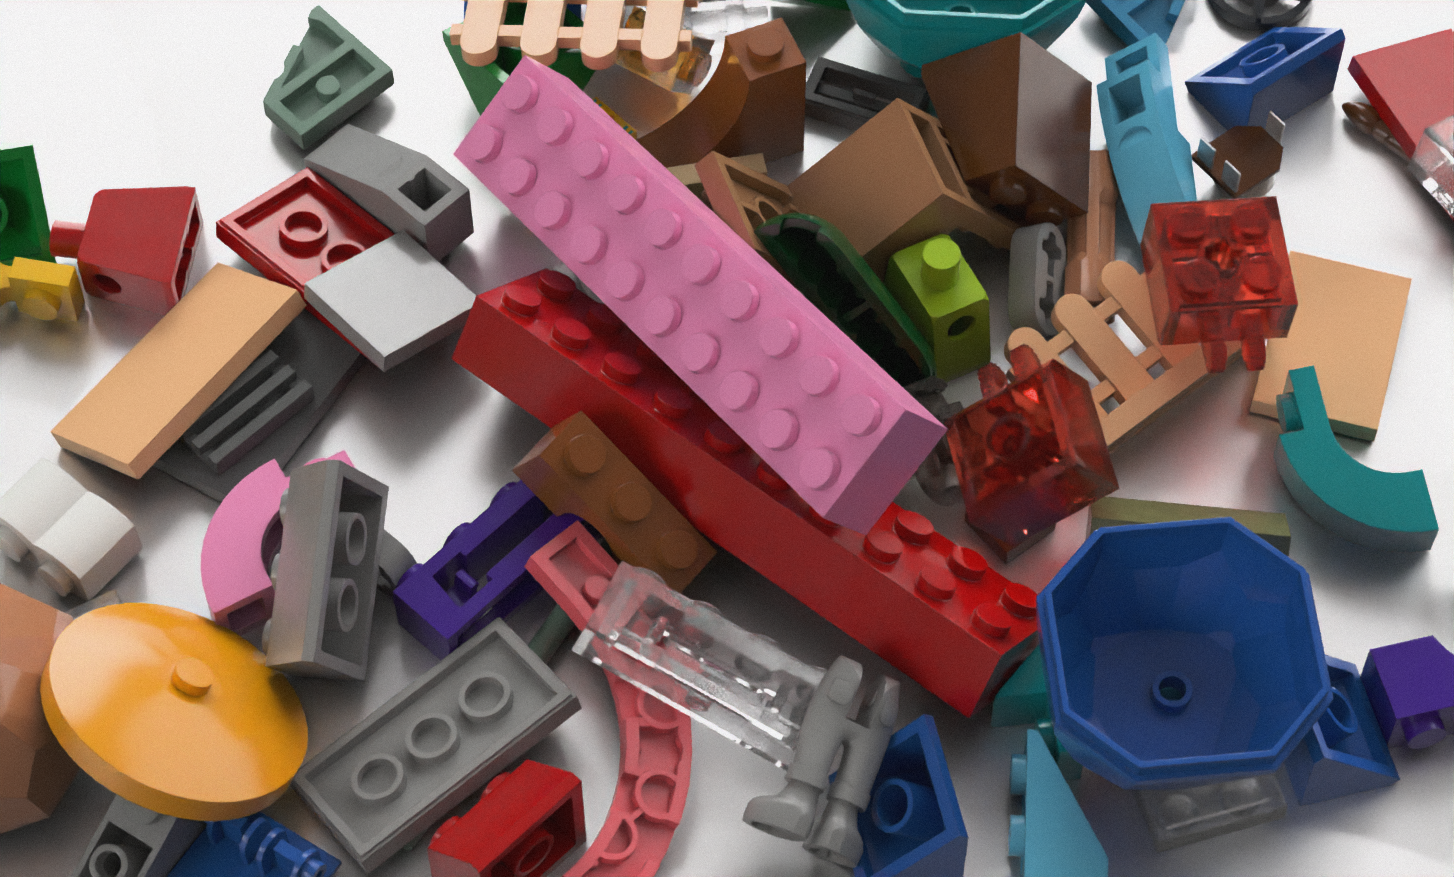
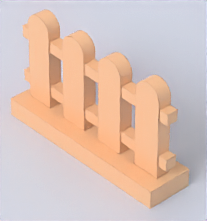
M461 0L468 1L464 23H452L450 39L451 45H460L463 60L467 64L477 67L492 63L498 56L499 46L520 47L522 58L526 55L547 67L556 61L559 48L580 49L583 64L593 70H604L613 66L618 59L619 50H640L642 63L648 70L664 72L677 64L679 52H691L693 43L692 30H683L686 7L698 8L699 1L703 0ZM508 2L527 3L523 25H504ZM567 4H587L583 27H563ZM626 6H647L643 29L623 28Z
M1159 228L1154 230L1143 246V256L1151 268L1139 275L1127 262L1112 261L1108 263L1097 279L1098 291L1105 301L1093 308L1084 297L1078 294H1066L1059 298L1051 312V322L1059 334L1047 342L1035 329L1021 327L1014 330L1005 343L1004 355L1012 366L1005 376L1014 387H1017L1022 382H1025L1054 416L1050 419L1047 426L1056 437L1066 431L1074 440L1063 460L1078 478L1261 344L1280 319L1264 300L1248 312H1245L1239 305L1245 295L1236 285L1228 290L1223 287L1199 259L1198 255H1200L1204 247L1195 237L1185 242L1172 229ZM1162 281L1193 315L1182 324L1152 290ZM1116 314L1120 316L1147 348L1136 357L1106 323ZM1205 329L1211 336V339L1200 346L1193 337ZM1069 348L1075 351L1101 382L1090 391L1085 388L1059 357ZM1159 363L1166 372L1154 380L1147 371ZM1113 396L1120 406L1107 414L1101 407V404Z

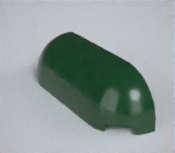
M806 213L782 214L761 223L754 233L801 293L927 409L932 401L937 383L936 360L930 344L842 231L827 220Z

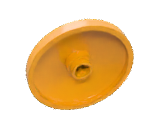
M123 603L97 608L75 619L63 630L43 668L40 683L42 707L53 734L67 754L87 774L110 791L130 802L161 814L196 821H225L255 814L272 805L286 792L299 770L307 751L308 726L306 716L295 690L284 674L266 667L267 656L237 633L225 626L216 625L214 621L189 611L148 603Z

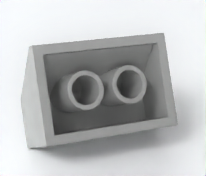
M327 459L291 469L289 488L284 490L280 500L279 512L284 528L281 551L275 556L271 568V583L275 590L272 618L268 619L264 626L262 646L267 656L265 666L287 675L365 681L389 486L341 460Z

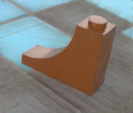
M781 17L725 36L724 49L719 64L702 91L672 119L645 136L636 139V141L665 168L698 163L712 150L727 158L763 153L765 164L804 151L806 60L783 18Z

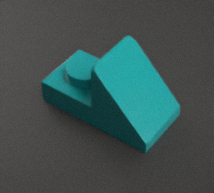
M1038 644L996 694L993 702L991 726L993 728L1034 724V729H1038L1065 780L1081 779L1083 766L1070 756L1054 734L1043 677L1040 645Z

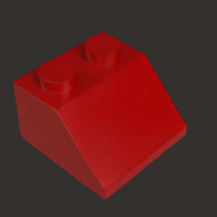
M528 759L511 774L509 772L499 774L486 786L481 794L480 801L461 818L459 816L449 818L434 833L430 846L427 848L432 877H547L587 841L582 781L570 771Z

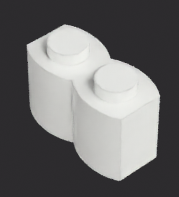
M41 458L0 497V549L14 561L20 562L26 557L31 562L40 566L37 570L41 578L61 596L66 597L72 592L89 602L143 548L135 525L126 516L98 495L87 491L65 470L45 458Z

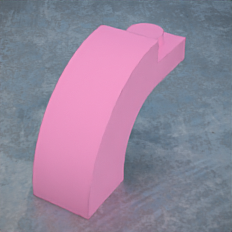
M345 450L328 458L314 459L304 465L328 459L341 460L354 467ZM275 459L251 472L229 492L215 511L203 541L201 577L212 621L216 625L225 626L240 636L266 624L267 620L272 618L275 590L269 578V572L275 556L281 549L284 526L280 519V500L284 490L289 488L290 476L285 477Z

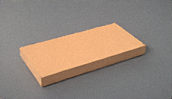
M217 262L50 432L60 447L128 476L140 479L307 305L296 289Z

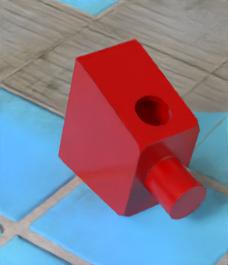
M196 187L101 189L94 194L86 223L55 220L53 222L49 239L50 254L53 257L77 259L84 290L89 295L166 315L185 296L203 227V218Z

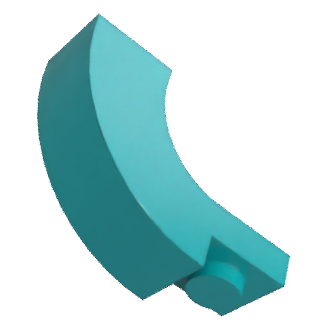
M1314 365L1289 370L1283 394L1276 395V407L1283 432L1289 433L1279 434L1273 457L1278 472L1294 500L1321 526L1333 534L1360 546L1389 552L1431 550L1439 527L1423 469L1390 473L1369 468L1353 459L1340 446L1332 432Z

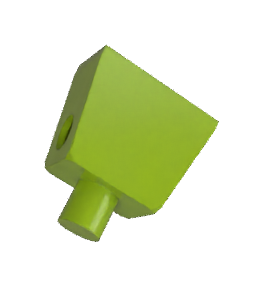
M939 234L893 254L889 259L883 284L930 344L937 366L936 387L989 365L991 361L989 299L986 291L963 258L959 246L952 241L949 235ZM951 326L950 335H948V330H949V327Z

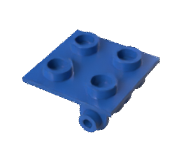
M259 811L238 819L203 821L207 824L206 828L167 877H333L342 865V861Z

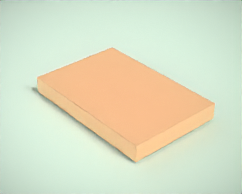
M1290 250L1275 309V314L1280 319L1269 333L1250 412L1278 418L1276 395L1283 394L1288 371L1314 365L1332 432L1374 442L1412 279Z

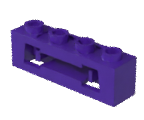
M521 480L517 483H507L495 494L489 508L471 523L464 522L457 526L445 540L442 549L426 563L415 564L402 575L396 585V589L392 591L398 624L441 661L496 618L500 617L507 623L543 591L544 588L524 567L529 557L578 520L582 525L587 523V521L572 513H564L558 517L553 513L545 521L544 513L549 508ZM589 522L584 526L596 541L603 537ZM486 575L488 583L477 592L478 581Z

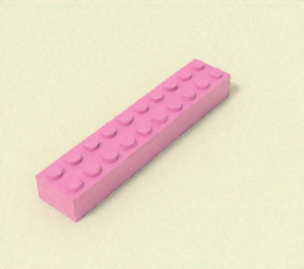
M524 55L453 153L471 173L822 518L867 535L948 430L589 96L564 75Z

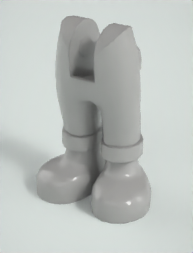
M840 655L824 675L809 703L800 729L794 760L790 762L784 777L788 784L777 795H764L752 798L746 806L742 820L748 825L770 835L786 840L804 841L802 848L830 862L855 868L864 852L863 841L857 829L858 812H865L871 799L869 794L896 722L899 710L900 682L883 674L878 676L867 689L856 719L849 718L847 714L860 685L863 668L860 663ZM842 744L844 752L835 780L831 783L826 796L828 804L821 817L814 821L819 795L825 790L829 778V770Z

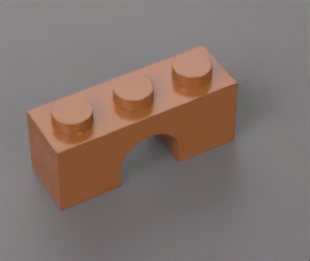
M582 411L553 426L512 469L519 479L556 517L564 513H572L593 525L608 542L612 550L610 556L642 593L651 608L677 598L717 553L714 547Z

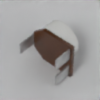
M1270 111L1265 130L1261 126H1234L1209 143L1203 137H1200L1198 150L1191 154L1192 160L1214 180L1216 186L1224 194L1232 197L1235 201L1238 199L1253 200L1260 198L1273 188L1277 173L1280 171L1284 148L1281 145L1285 123Z

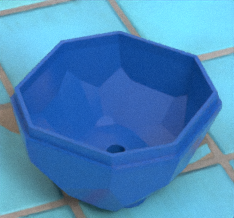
M1232 517L1100 527L1088 537L1036 597V618L1042 670L1054 734L1075 761L1124 790L1188 789L1275 774L1333 702L1331 683L1309 574L1304 567ZM1167 687L1174 688L1181 693L1182 698L1176 701L1167 700L1161 695L1160 690Z

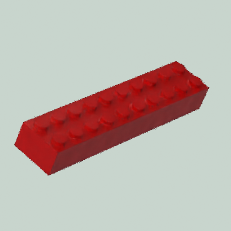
M545 268L476 296L451 359L550 428L582 411L695 529L967 718L972 717L994 700L999 690L1038 646L1039 636L1036 618V597L1038 594L1025 585L1012 583L990 568L986 560L979 553L956 545L935 531L932 523L927 518L916 512L904 510L893 501L867 535L822 518L606 304L598 303L577 289L575 282L569 276Z

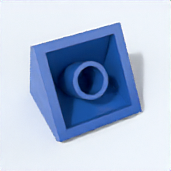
M1273 27L1187 79L1184 83L1188 92L1227 131L1234 126H1261L1265 130L1270 111L1284 122L1334 90L1346 37L1342 28Z
M1326 654L1325 658L1333 702L1284 761L1300 807L1391 786L1401 780L1356 664Z
M923 714L891 735L869 794L871 799L865 812H858L857 829L863 841L864 852L857 867L853 868L855 877H963L968 834L933 716ZM838 770L829 775L830 786L835 780Z

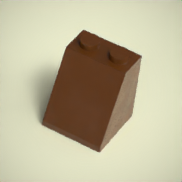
M1022 32L922 65L921 77L964 181L989 196L992 201L1005 206L1019 215L1030 225L1049 222L1059 226L1063 220L1088 213L1092 82Z

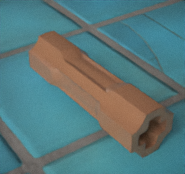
M1106 149L1090 150L1088 213L1067 219L1064 295L1078 294L1084 297L1093 308L1105 301L1098 291L1097 279L1108 263L1115 261V210L1118 198V184L1109 152ZM1115 316L1109 319L1106 323L1109 325L1115 322Z

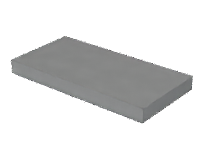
M498 617L300 767L290 785L363 870L369 874L577 713L582 707L577 695Z

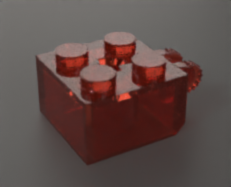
M1276 196L1152 203L1140 247L1157 341L1160 345L1201 343L1208 373H1224L1227 362V347L1224 342L1240 341L1247 371L1264 370L1266 363L1264 339L1287 338L1298 307Z
M1025 343L1011 350V354H1009L1011 357L1010 361L1013 363L1012 368L1016 380L1008 383V378L996 363L990 362L978 369L977 375L983 398L952 415L944 423V426L948 429L946 435L969 522L1011 546L1017 545L1120 489L1088 380L1054 358L1041 365V360L1037 357V353Z

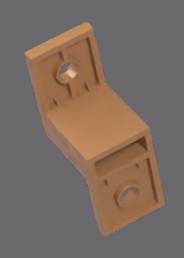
M899 98L892 101L788 186L713 150L694 165L704 187L702 199L705 205L797 290L799 289L754 233L761 223L778 215L806 213L818 216L832 223L848 238L882 283L889 259L893 254L936 235H948L958 228L964 233L971 231L985 238L997 249L1003 247L1010 250L1015 230L1030 225L1025 219L1005 206L992 201L989 196L964 181L940 120Z

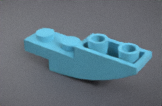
M1154 33L1104 58L1107 80L1096 85L1099 110L1111 164L1129 220L1142 251L1144 243L1156 229H1172L1182 239L1201 231L1191 147L1177 127L1168 46L1157 33Z

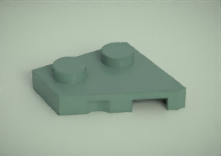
M319 4L310 11L307 17L309 27L299 46L292 45L284 60L283 73L273 80L263 99L265 116L303 150L395 84L393 69Z

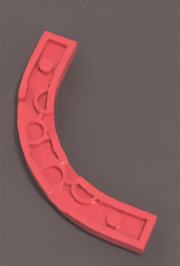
M577 520L532 554L524 567L582 632L601 664L616 706L620 732V761L618 780L612 804L604 824L590 848L562 877H654L668 850L675 829L681 821L689 789L692 734L686 689L683 679H677L671 657L663 642L666 634L648 602L622 568Z

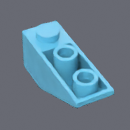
M1027 729L1024 753L1011 754L1009 794L1022 795L1021 815H1010L1008 856L1020 857V877H1108L1107 854L1038 729Z

